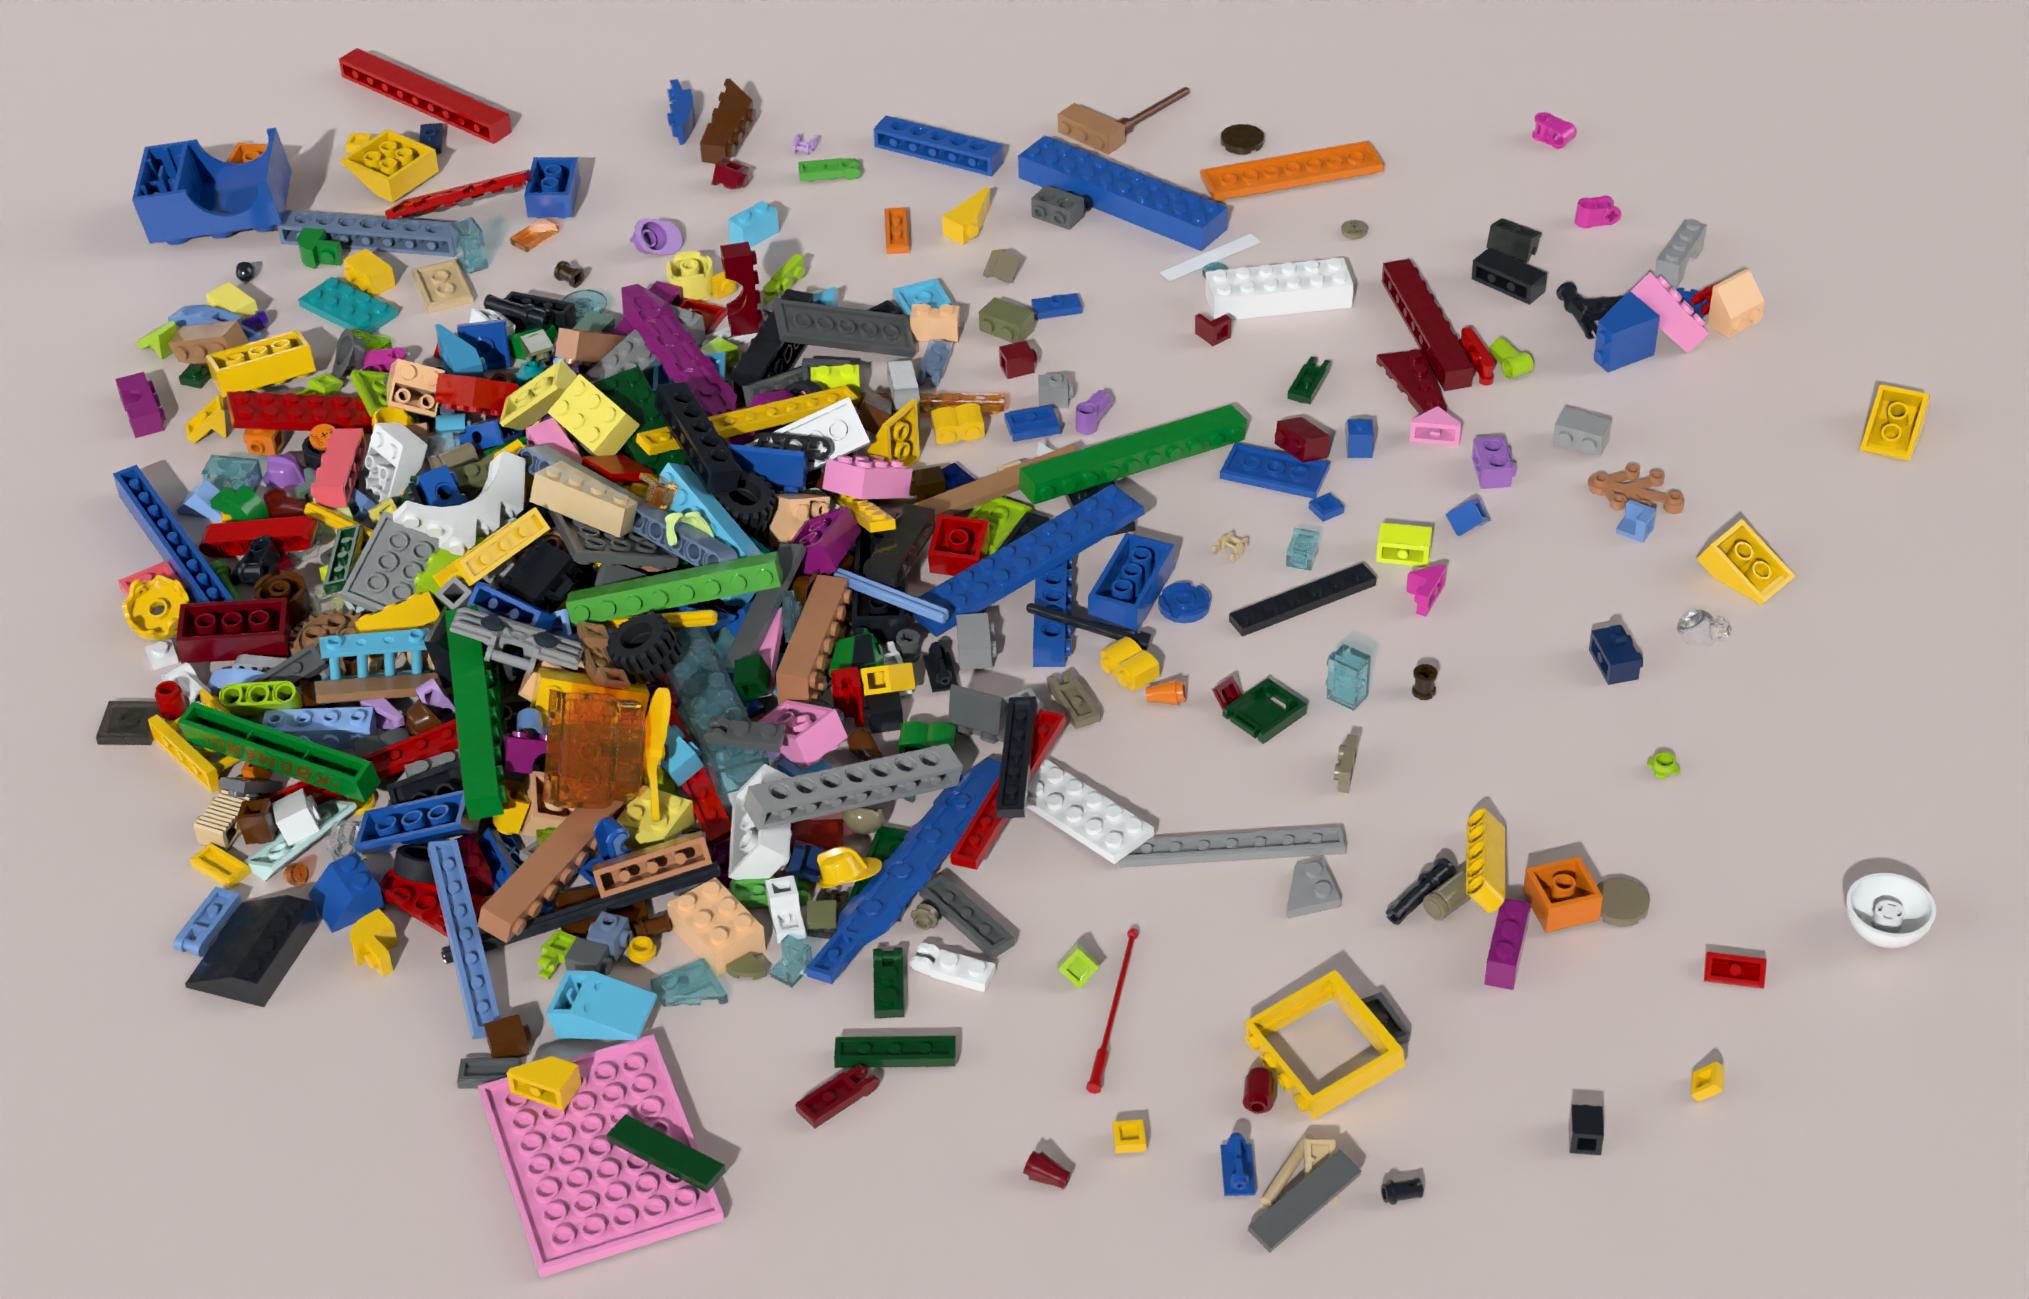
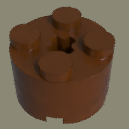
M288 570L280 571L281 575L272 576L269 573L261 577L254 585V598H287L292 618L291 630H294L297 624L305 620L312 611L304 578L299 573Z

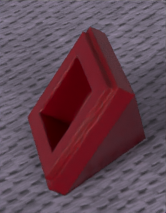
M1233 676L1228 677L1212 689L1222 710L1242 696Z

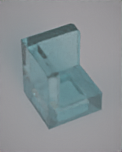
M787 934L781 941L782 958L769 972L770 977L793 987L806 974L805 968L813 960L812 948L810 945Z

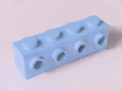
M374 707L265 710L262 722L264 726L335 750L354 749V741L365 736L376 735L377 732Z

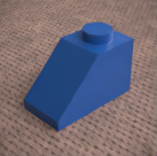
M1347 419L1345 422L1347 458H1372L1374 438L1372 419Z

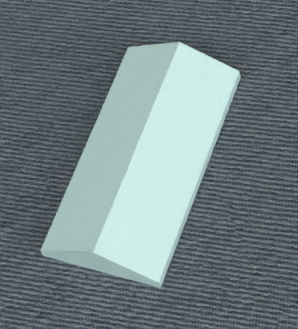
M329 800L319 804L318 812L321 820L318 821L320 831L290 846L287 844L282 833L274 838L273 842H268L243 862L250 866L253 874L266 881L349 817L357 808L355 802Z

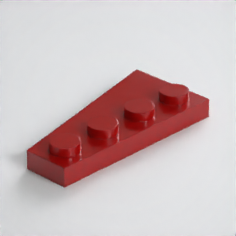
M389 869L378 883L382 899L448 937L436 884L409 881L397 876L393 869ZM470 893L478 924L481 907L489 898Z

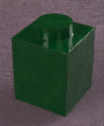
M760 653L735 660L733 685L743 700L748 701L770 695L771 670Z

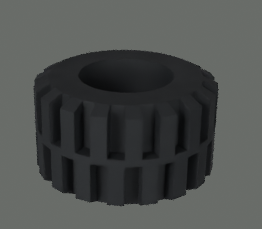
M741 469L742 477L738 482L737 491L712 494L748 537L749 535L755 537L758 536L759 532L762 533L769 524L776 501L775 491L771 490L772 485L769 482H765V478L761 475L758 477L755 475V472L750 471L748 473Z
M654 612L640 613L638 616L628 618L629 620L622 622L617 629H614L611 633L612 636L607 641L608 646H606L608 656L616 668L624 669L631 684L638 682L639 685L645 684L648 681L650 683L654 682L657 678L665 676V673L671 671L674 668L673 665L678 663L679 655L682 654V644L663 615L655 614Z

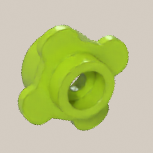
M1660 752L1654 756V759L1648 760L1647 766L1654 770L1655 777L1659 779L1669 777L1671 774L1678 775L1680 773V767L1676 765V758L1670 753Z

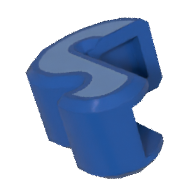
M609 816L600 819L593 829L600 856L591 859L582 868L578 869L579 874L594 887L597 884L592 871L593 864L631 853L630 848L624 844L630 837L628 830Z

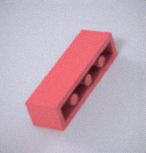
M363 428L333 429L331 438L327 439L326 452L321 456V466L316 470L315 482L311 484V496L315 498L316 504L325 508H346L348 506L367 451Z

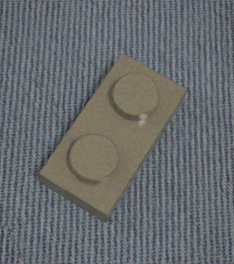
M1347 734L1345 745L1340 744L1338 761H1341V764L1336 763L1334 770V780H1338V792L1349 793L1357 757L1358 735Z

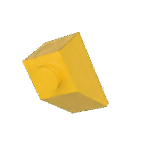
M553 1056L519 1065L507 1071L510 1093L562 1111L565 1110L582 1085L579 1066L570 1060H562Z

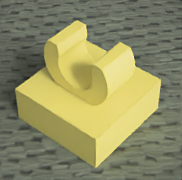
M387 498L368 510L369 518L373 524H377L383 511L393 514L397 507L392 498Z

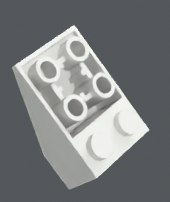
M400 422L375 423L358 490L375 504H379L387 498H392L394 503H396L409 485L410 477L416 476L421 469L428 445Z

